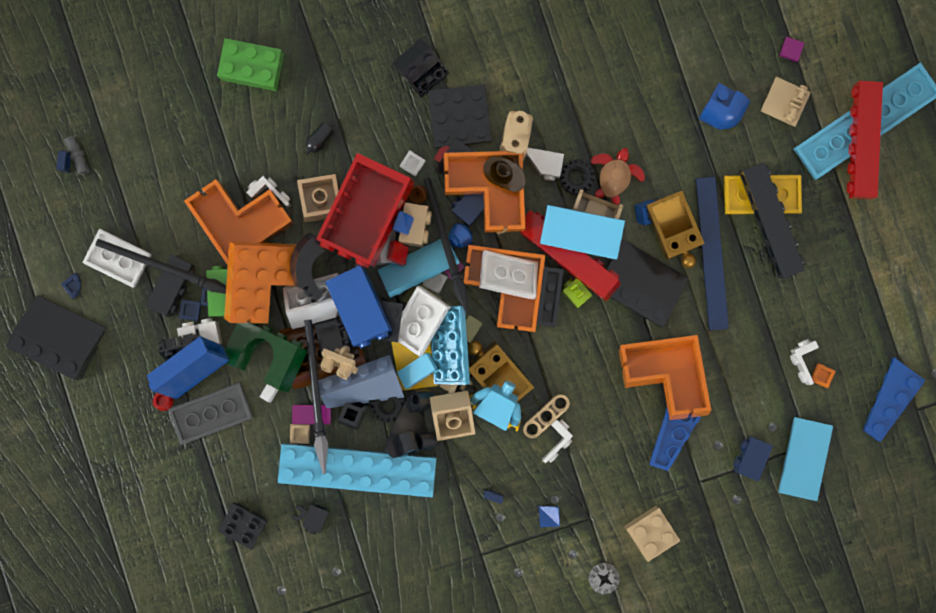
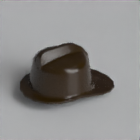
M506 156L490 157L483 166L485 177L494 185L512 192H517L524 188L526 183L525 173L513 159Z

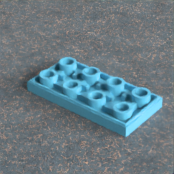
M548 205L540 244L617 260L625 220Z
M441 239L407 255L406 265L400 266L396 263H391L379 269L378 272L391 298L413 286L419 285L429 278L435 277L437 274L449 269ZM453 251V255H454V258H455V261H456V265H457V264H459L460 262H459V260H458V258H457L455 252Z
M450 306L431 340L432 359L438 368L433 373L434 384L466 385L470 384L465 311L462 306Z
M794 417L778 490L779 493L814 501L818 500L833 430L832 425Z

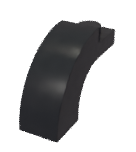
M309 232L298 242L292 253L290 272L295 286L300 289L302 288L308 298L311 297L317 301L323 296L313 280L312 265L324 250L320 246L319 241L316 240V235Z

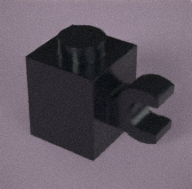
M315 503L310 505L309 510L305 509L302 505H296L295 508L301 511V515L293 514L291 517L294 520L305 518L302 527L306 528L305 531L316 535V532L320 534L330 509Z

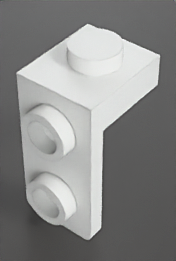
M262 176L258 181L254 180L248 186L249 190L246 193L253 199H256L268 187L288 208L292 206L289 203L291 199L283 191L279 193L275 189L278 185L270 177L266 179Z
M806 339L797 343L798 347L790 350L792 354L790 358L800 371L798 376L801 382L806 385H812L814 382L802 355L819 347L816 341Z
M556 419L551 424L563 438L542 458L545 463L547 461L551 463L559 455L557 452L562 447L565 449L572 442L571 438L573 436L567 430L569 426L562 419L560 421Z

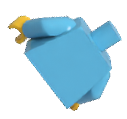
M505 381L502 387L494 384L491 388L486 387L475 394H471L469 399L473 405L472 409H475L473 413L505 431L510 426L515 427V431H518L521 423L520 404L517 402L518 397L512 393L516 387L515 384Z

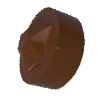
M420 184L414 185L408 196L409 200L414 204H421L428 197L426 188Z

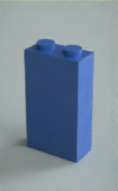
M357 266L325 281L353 346H359L361 349L371 344L370 341L373 339L381 340L389 336L388 333L392 331V328L365 267Z
M200 336L148 374L149 387L155 393L177 399L227 363L229 358L221 344Z

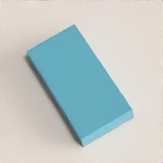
M425 353L398 371L397 374L405 389H409L437 371L438 368L430 353Z

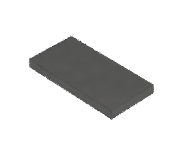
M241 382L168 409L180 445L254 418Z

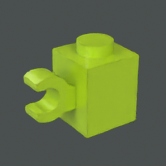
M571 278L563 285L565 289L562 290V293L576 309L592 296L578 279L573 281Z

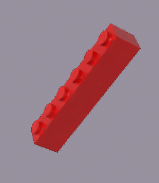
M859 81L854 84L851 90V97L854 98L850 109V116L853 117V122L849 129L852 143H850L848 153L851 155V163L848 164L847 172L850 174V182L847 183V193H849L850 199L872 200L878 198L883 82Z
M530 210L525 215V230L518 232L606 302L621 285L618 279L620 276L611 269L607 271L603 267L604 263L598 258L593 260L587 253L540 244L545 217L539 212L533 213Z

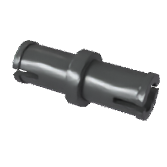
M69 136L65 138L64 141L70 152V160L74 162L78 175L89 173L90 169L84 158L85 153L81 150L77 137Z

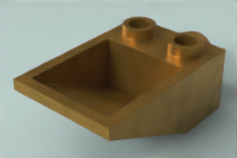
M683 191L646 205L665 260L682 254L681 263L683 267L687 269L693 268L697 260L689 251L705 243ZM690 235L693 236L694 242L689 240ZM673 242L676 243L677 249L671 247Z
M474 340L468 344L469 354L476 356L469 363V372L483 388H491L494 384L502 387L505 381H510L516 386L512 393L518 397L517 402L534 388L495 341L483 351L482 344L479 341ZM499 355V358L493 361V356ZM483 367L485 370L479 374L478 369Z

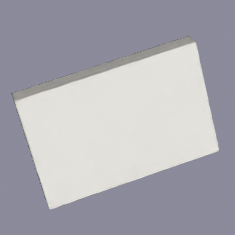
M99 229L82 263L132 288H136L147 265L95 246L97 239H101L151 258L152 254Z
M484 250L482 252L479 288L534 300L537 293L539 262Z
M417 286L402 312L398 342L418 356H423L450 306L423 287Z

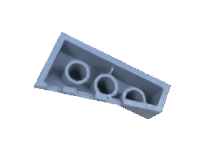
M390 355L357 366V373H351L347 380L340 378L337 374L318 380L320 397L326 408L344 406L345 403H369V400L375 399L383 401L388 400L390 397L405 398Z

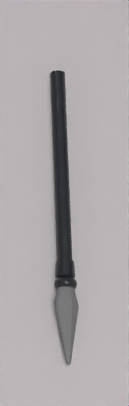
M312 319L304 320L315 418L314 428L316 432L314 435L316 438L314 447L322 472L325 475L328 441L325 437L326 432L324 431V422L322 420Z

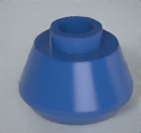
M455 223L448 234L449 242L453 247L462 248L472 244V233L462 223Z

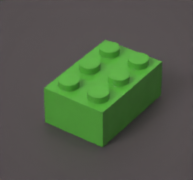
M225 38L217 76L221 81L277 91L284 53L281 49Z

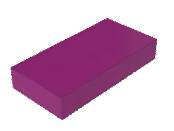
M292 405V424L315 423L313 405ZM321 405L324 424H331V408Z

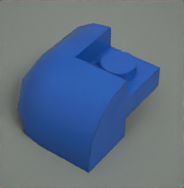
M718 83L698 119L720 130L730 129L740 122L750 104V100L738 90L735 92Z

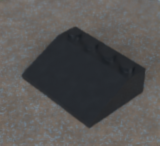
M625 240L621 242L618 259H611L606 268L607 271L611 269L620 276L618 279L621 283L610 299L659 328L665 325L689 280L688 277Z
M37 295L14 328L6 348L74 380H82L106 327Z

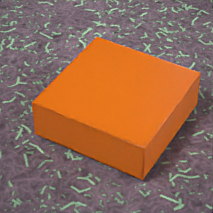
M816 363L811 378L814 383L829 388L836 371Z

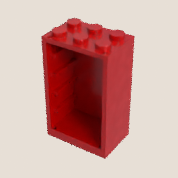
M357 153L316 240L321 242L320 246L332 252L334 249L339 250L337 254L349 260L352 257L356 258L355 263L366 268H369L370 265L375 267L391 234L397 215L402 210L414 185L413 180Z

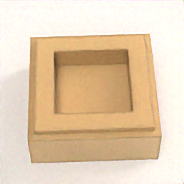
M290 424V444H310V424Z

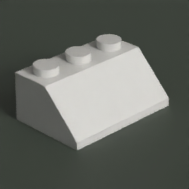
M338 273L313 279L323 296L317 301L311 297L308 298L303 289L297 286L283 288L286 314L292 329L305 326L304 320L312 319L313 324L336 317L338 310L325 281L338 276Z

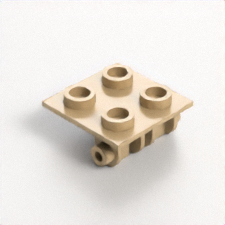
M776 77L761 112L796 127L811 92L807 91L808 88L804 85L798 87Z

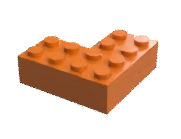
M508 151L444 153L445 195L483 194L485 232H502L504 228H506V232L525 230L524 188L517 192L508 191L489 182L483 172L485 162L494 156L509 157L523 169V154Z
M217 179L202 188L203 192L207 194L206 196L198 191L184 200L227 265L229 241L266 243L294 224L276 195L270 189L240 210Z
M229 241L224 318L229 323H247V320L250 323H268L271 285L295 286L291 277L290 261L297 244Z
M468 245L466 264H470V267L466 266L464 283L466 285H480L482 252L484 250L539 262L536 298L532 300L501 293L496 326L513 330L514 326H518L517 330L535 332L545 255Z
M698 335L620 346L619 355L621 367H624L622 373L625 388L663 383L670 420L684 419L689 414L691 417L709 415L711 405Z

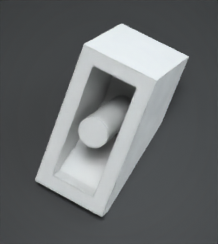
M527 148V158L538 174L544 176V180L555 181V179L560 178L564 154Z

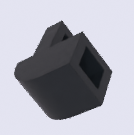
M345 403L338 419L339 424L358 430L364 420L369 403Z

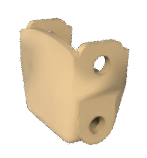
M523 111L509 112L499 151L523 154L524 161L533 122L532 115L526 114Z
M580 189L572 210L619 219L623 205H615L583 193L584 190Z

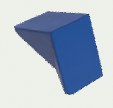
M646 200L634 205L638 224L648 225L652 223L646 205L655 202L654 200Z
M400 211L393 230L408 236L414 218Z
M558 505L539 506L540 527L560 526Z

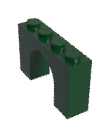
M248 320L247 323H237L225 348L229 358L226 364L245 371L254 350L260 344L269 342L273 348L274 356L264 383L277 390L289 393L307 353V349L301 347L303 343L294 339L288 341L286 340L288 336L280 332L274 334L272 333L273 329L265 325L259 327L257 326L258 323H250Z

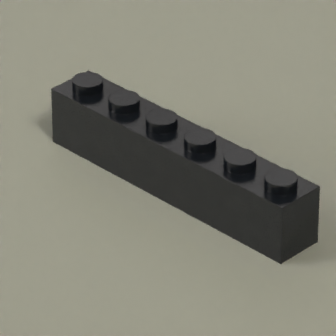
M762 162L738 171L778 278L785 279L805 271L803 266L805 265L804 258L798 253V242L795 237H792L790 231L792 227L790 221L785 218L783 213L785 208L777 197L778 189L775 183L771 181L769 166Z

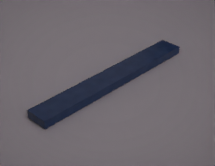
M715 177L696 178L699 229L705 243L701 246L708 330L729 329Z

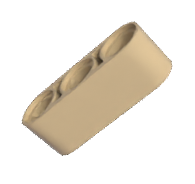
M562 394L552 397L525 422L523 426L525 435L529 438L539 436L569 408V399ZM558 398H564L565 406L563 408L556 407L555 401ZM550 411L551 419L543 421L541 419L542 412ZM535 424L537 426L536 433L529 434L527 426Z

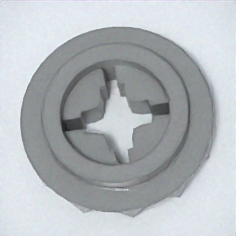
M600 563L591 569L589 583L595 592L604 595L612 593L618 587L620 581L619 573L613 565ZM598 574L602 576L608 574V579L611 583L604 582L601 584Z

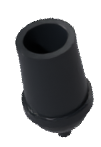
M322 122L307 137L306 148L308 150L305 154L309 155L310 152L317 153L320 150L322 151L334 130Z

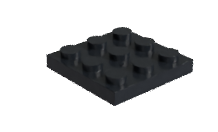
M485 84L428 91L435 148L450 146L455 138L465 145L491 142Z

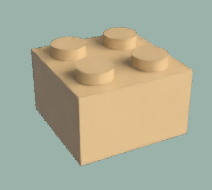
M336 174L297 180L304 222L326 219L339 192Z
M405 203L403 212L412 216L414 221L408 236L400 233L399 242L403 245L423 248L424 243H428L429 232L426 230V227L431 224L432 214L428 206Z
M468 390L430 397L437 441L475 434Z
M654 506L624 526L647 562L680 542V539L657 506Z

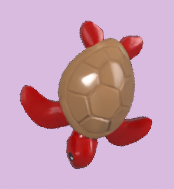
M623 148L618 152L616 160H613L611 156L605 153L598 154L591 159V164L605 165L599 175L601 189L595 192V197L602 198L605 195L607 198H611L615 205H618L620 203L619 194L628 187L631 175L635 176L640 182L644 181V172L638 165L626 164L629 158L627 148Z

